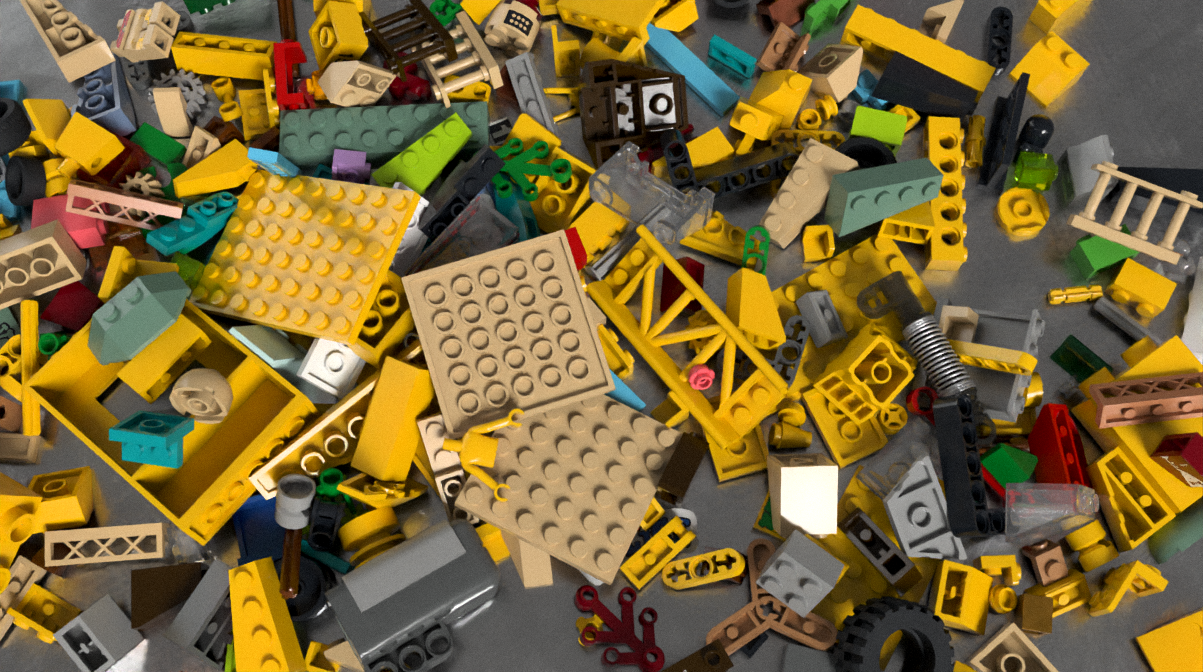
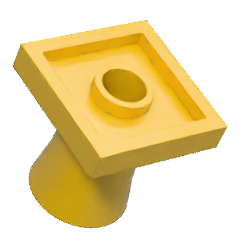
M633 37L621 53L609 47L599 38H593L585 46L580 59L582 70L585 62L603 59H615L648 67L643 40Z

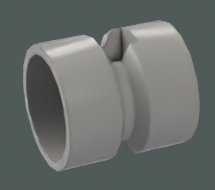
M289 474L278 481L274 518L280 526L287 529H301L310 524L316 484L310 477L303 474Z

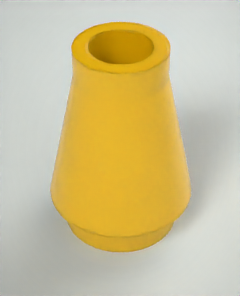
M782 421L771 425L769 444L775 445L777 449L810 447L812 432L802 430Z

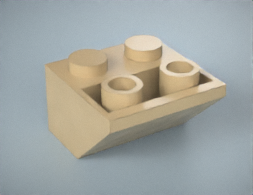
M358 60L333 62L318 80V84L330 103L344 107L375 106L397 75H392L390 70Z

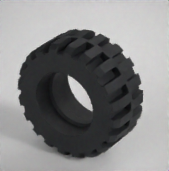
M890 596L874 597L868 599L865 602L866 605L859 604L853 609L854 615H847L844 619L843 624L845 627L843 631L838 630L836 639H839L838 647H834V657L838 658V663L834 665L836 672H880L879 657L882 646L886 639L898 630L903 632L908 645V657L902 672H953L954 665L951 664V657H955L954 647L949 645V642L952 641L949 631L943 629L945 626L944 622L939 616L934 615L933 610L927 606L919 605V603Z

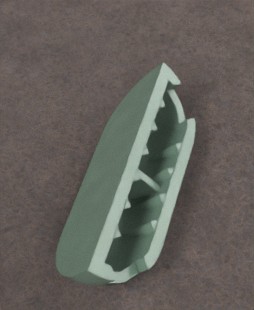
M1203 496L1182 512L1175 513L1176 517L1148 537L1149 549L1159 565L1167 562L1179 550L1183 552L1203 537Z

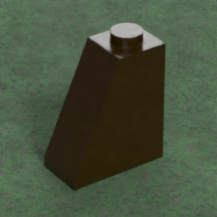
M690 432V434L683 433L659 480L655 498L679 509L681 508L710 444L705 442L706 439L702 435L695 432Z
M202 562L131 570V629L140 632L148 631L179 613L208 571L209 566Z

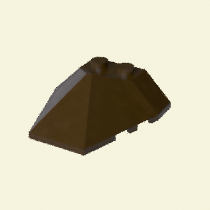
M615 59L585 62L578 85L583 141L595 168L622 165L629 158L649 150V147L660 142V137L664 131L676 129L681 132L689 128L684 75Z

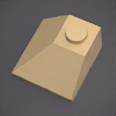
M828 43L797 73L813 79L810 90L822 100L825 95L829 94L835 102H842L857 86L863 49L861 46Z

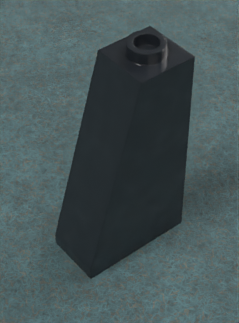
M895 51L872 96L934 116L960 118V123L962 124L966 115H973L978 105L975 99L979 91Z
M1118 167L1117 169L1122 173L1178 194L1181 193V190L1198 195L1197 201L1203 202V169ZM1118 180L1117 184L1109 192L1111 202L1118 203L1126 182ZM1137 187L1128 207L1145 211L1153 192ZM1163 197L1155 215L1172 219L1179 202ZM1190 207L1183 223L1203 228V208Z

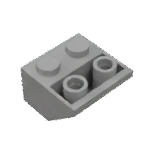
M1101 135L1067 148L1059 158L1058 162L1067 207L1086 206L1100 175L1099 172L1091 170L1092 164H1101L1102 161L1113 163L1114 150L1113 146L1109 144L1108 135ZM1110 178L1100 202L1117 184L1118 179Z
M109 593L53 634L82 672H104L145 639L139 631L131 629V620Z

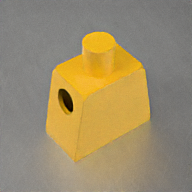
M740 96L730 118L729 125L757 139L771 140L773 134L778 131L784 115Z
M75 112L55 144V149L64 158L56 170L68 179H71L79 168L93 176L120 154L125 147L114 134L80 113Z
M929 201L881 220L877 237L927 245L935 228Z

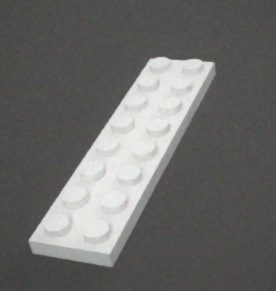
M395 182L393 186L394 189L413 191L402 182ZM421 197L389 267L390 271L400 277H405L413 269L428 239L418 229L430 204L423 197ZM315 337L296 376L341 400L352 391L366 361L358 357L346 344Z

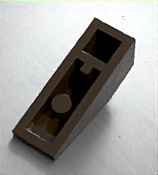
M859 507L837 524L838 528L900 597L923 578L915 564Z

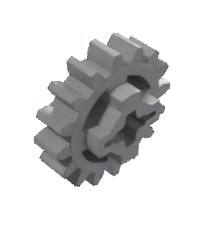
M171 69L170 75L166 76V74L161 73L162 79L160 81L153 80L156 85L155 88L180 87L187 102L186 113L191 119L194 118L192 112L202 111L199 104L206 103L203 97L206 95V91L201 80L196 78L193 72L186 74L185 70L181 69L179 74H176ZM187 86H191L193 91H190ZM154 87L149 88L152 96L148 97V100L154 112L158 114L153 96Z

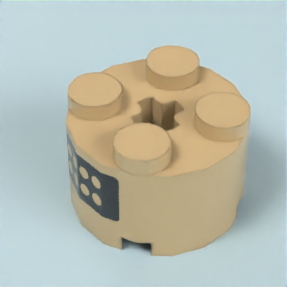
M501 0L493 9L485 27L484 41L491 46H497L505 50L507 55L512 58L530 52L542 21H537L538 14L527 5L512 0L511 4H504L505 0Z

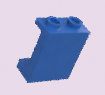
M261 494L253 497L250 496L232 515L241 558L237 559L238 567L267 557H272L274 565L282 560L285 528L280 526L274 518L276 496L268 500Z

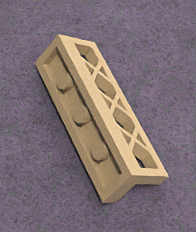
M170 523L45 532V567L165 557V535H170ZM146 536H156L157 552L146 553L138 544ZM131 537H138L135 541L131 539ZM119 538H123L131 545L122 555H117L109 548ZM109 539L106 543H103V542L101 541V540ZM87 541H95L101 547L93 557H87L80 550ZM54 543H65L71 549V552L62 560H54ZM134 549L139 552L138 554H130ZM106 551L110 556L101 555ZM75 554H77L80 557L71 559Z

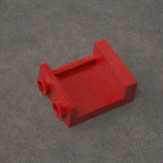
M284 39L280 43H273L278 107L280 110L310 109L303 93H294L292 66L297 63H307V56L301 43L293 39Z

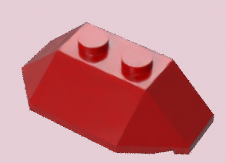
M1044 404L1027 439L1030 454L1038 458L1034 470L1040 494L1070 516L1092 515L1094 489L1085 469L1088 464L1079 431L1073 419L1068 415L1069 410L1065 404Z

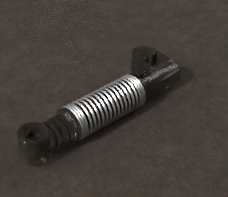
M902 271L893 272L863 289L857 296V305L861 313L868 319H878L893 311L901 324L900 331L904 335L903 337L909 342V346H912L913 354H917L916 358H919V362L922 363L921 366L925 367L923 371H927L926 375H930L929 379L932 380V384H935L934 388H938L936 392L940 393V397L960 393L967 394L973 407L975 427L983 425L991 430L990 435L986 439L977 438L979 448L993 445L997 439V429L988 413H983L985 408L980 407L982 405L981 401H976L978 399L976 385H974L973 380H970L967 371H964L965 367H962V363L959 362L960 359L956 358L955 350L951 349L952 346L949 345V341H946L947 338L944 337V333L941 332L942 329L936 324L937 321L931 312L925 311ZM882 291L888 301L887 304H882L876 294L877 292ZM873 299L877 306L871 308L868 301Z

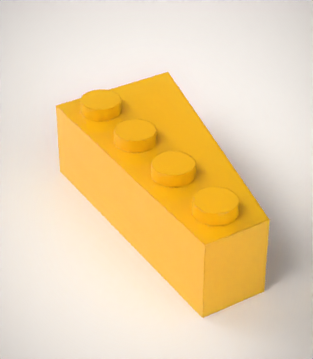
M272 557L255 560L228 570L236 672L307 671L286 601L279 592L280 582Z

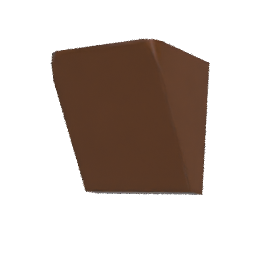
M54 543V560H62L71 552L68 546L62 543ZM45 546L30 561L62 577L69 566L45 567Z

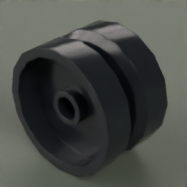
M300 556L298 591L301 590V592H298L295 598L285 599L292 621H311L321 617L329 609L324 593L334 588L336 581L329 567L314 558ZM282 560L278 561L274 565L279 582L281 578Z

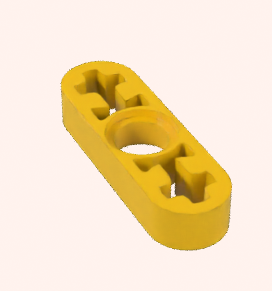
M725 548L669 562L663 568L662 579L666 585L673 589H685L736 577L744 570L745 560L736 550ZM729 556L736 560V562L732 563V569L725 565L717 567L716 562L720 564L727 563ZM707 561L710 565L709 573L704 577H699L697 566L701 562ZM676 569L682 573L689 572L691 577L687 574L678 576V581L671 578V576L675 575Z

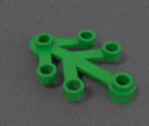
M513 138L506 145L494 151L501 159L509 154L516 156L509 161L503 160L506 164L500 171L508 172L522 189L523 198L529 202L535 201L538 198V187L531 183L524 174L550 176L558 183H565L572 176L571 164L566 159H556L551 165L527 163L534 158L544 159L549 155V147L545 141H537L533 147L524 151L522 140ZM499 173L491 179L496 186L497 195L500 198H509L513 194L512 184L504 180ZM528 191H534L532 194H527Z

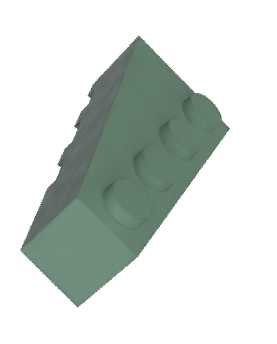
M921 158L832 175L824 220L838 237L844 236L937 198L943 174L928 158Z

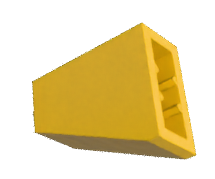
M742 267L728 278L726 316L753 346L772 351L786 342V335L767 278L753 269Z

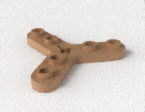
M758 538L749 544L747 550L752 602L712 628L706 636V645L719 638L729 656L771 628L811 648L827 651L835 645L838 632L835 625L829 620L812 612H809L803 618L755 583L767 560L776 552L771 541ZM768 603H771L773 605L772 610L777 614L770 613L768 617L764 616L763 609L760 606H767Z

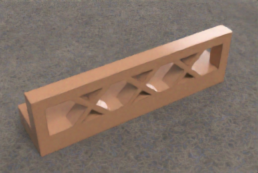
M72 179L68 184V199L65 212L156 230L164 226L156 218L157 215L174 217L175 220L181 219L184 203ZM75 196L91 199L94 203L87 208L73 206ZM105 202L119 205L122 210L115 214H108L100 204ZM94 207H97V209H98L99 211H94V210H91V209H93ZM133 208L147 211L150 216L143 220H136L128 210ZM125 213L127 217H122L119 215ZM153 219L155 223H150L147 221Z
M1203 372L1092 384L1089 387V393L1098 405L1095 422L1099 429L1203 417ZM1199 383L1202 387L1195 388L1187 384ZM1158 387H1168L1174 390L1166 391ZM1131 390H1139L1145 392V394H1136L1131 392ZM1110 393L1117 397L1104 398L1102 394Z

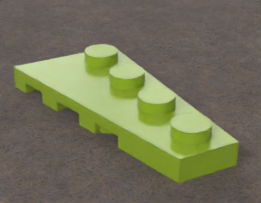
M455 112L371 175L380 187L393 188L395 182H402L422 197L425 190L434 179L436 180L448 162L454 159L473 136L472 132Z

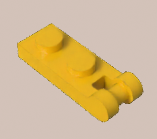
M678 515L619 568L638 590L697 537L692 530L688 531L682 525L683 521ZM672 532L680 538L676 543L668 537Z

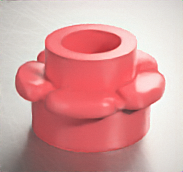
M705 364L696 365L689 371L690 386L696 390L709 388L715 378V372Z

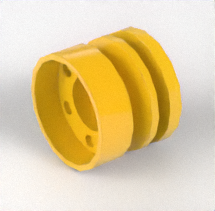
M384 507L367 512L349 521L337 532L346 552L357 551L349 559L350 565L356 566L355 569L407 540L404 534L392 535L401 526L392 507Z

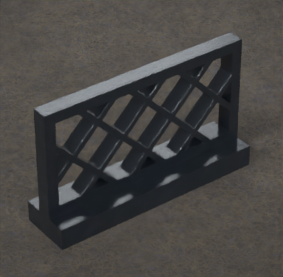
M1022 72L1007 98L998 96L995 100L986 145L982 155V166L979 168L975 189L1001 195L1004 190L1030 78L1028 73Z

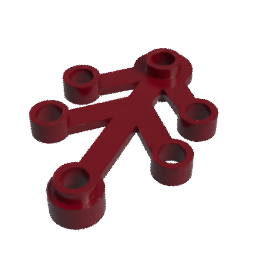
M590 585L581 586L574 595L575 606L582 611L592 610L612 630L598 631L592 626L585 627L580 634L581 643L585 646H593L594 644H627L634 652L620 653L614 647L605 649L601 655L603 665L606 667L638 665L643 672H658L664 665L665 656L661 648L655 645L654 623L658 618L657 612L651 607H646L639 614V622L643 625L642 642L635 635L633 603L637 598L634 589L625 587L618 594V602L621 604V622L598 600V592L594 587ZM584 592L590 593L591 596H592V599H591V600L585 599V598L583 597V593H584ZM623 593H628L631 596V601L625 600ZM644 613L650 614L652 621H647L644 618ZM585 633H592L594 640H587ZM607 653H612L615 656L614 662L607 659ZM648 653L654 655L655 662H650L647 659Z

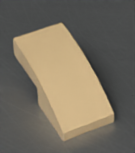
M180 87L153 88L156 109L165 134L169 137L192 136L193 126L186 113L187 102Z

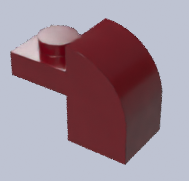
M401 52V53H398L397 55H398L399 58H400V57H402V56L407 55L408 53ZM385 60L383 63V68L389 70ZM416 63L404 67L407 81L402 83L399 77L396 76L388 87L389 93L398 101H402L404 95L407 94L414 100L422 99L428 102L432 95L429 81L414 76L418 69Z

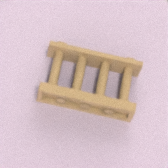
M465 11L455 14L458 24L448 32L453 37V40L457 38L463 39V42L455 45L457 55L467 51L471 53V56L436 70L433 65L446 60L442 54L439 55L437 53L420 60L433 83L431 88L436 100L441 99L446 108L451 107L448 93L480 80H489L494 89L504 86L496 61ZM414 31L409 33L410 37L416 35ZM427 41L410 48L411 53L431 45L433 42L429 43ZM471 66L479 67V70L443 84L441 78Z
M1102 161L1101 164H1092L1091 170L1100 173L1084 211H1080L1079 215L1070 214L1066 224L1176 265L1181 255L1173 252L1174 246L1172 245L1189 208H1203V202L1197 201L1198 195L1181 190V193L1178 194L1117 171L1119 166L1107 161ZM1113 177L1126 182L1109 222L1106 221L1105 225L1094 222L1096 218L1094 216L1110 178ZM1139 187L1153 192L1136 231H1132L1131 235L1120 232L1122 228L1120 226L1136 188ZM1163 197L1179 202L1162 241H1158L1157 245L1146 242L1148 239L1146 234Z

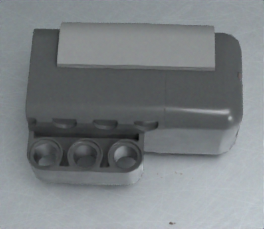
M460 518L448 523L444 519L342 576L341 584L324 593L336 622L364 672H427L445 661L452 652L453 640L445 625L450 624L496 595L500 581V571L487 548L482 546L481 538L468 520ZM442 639L447 643V648L443 652H435L430 647L431 643L434 640ZM409 655H416L421 659V663L416 668H408L404 665V660Z

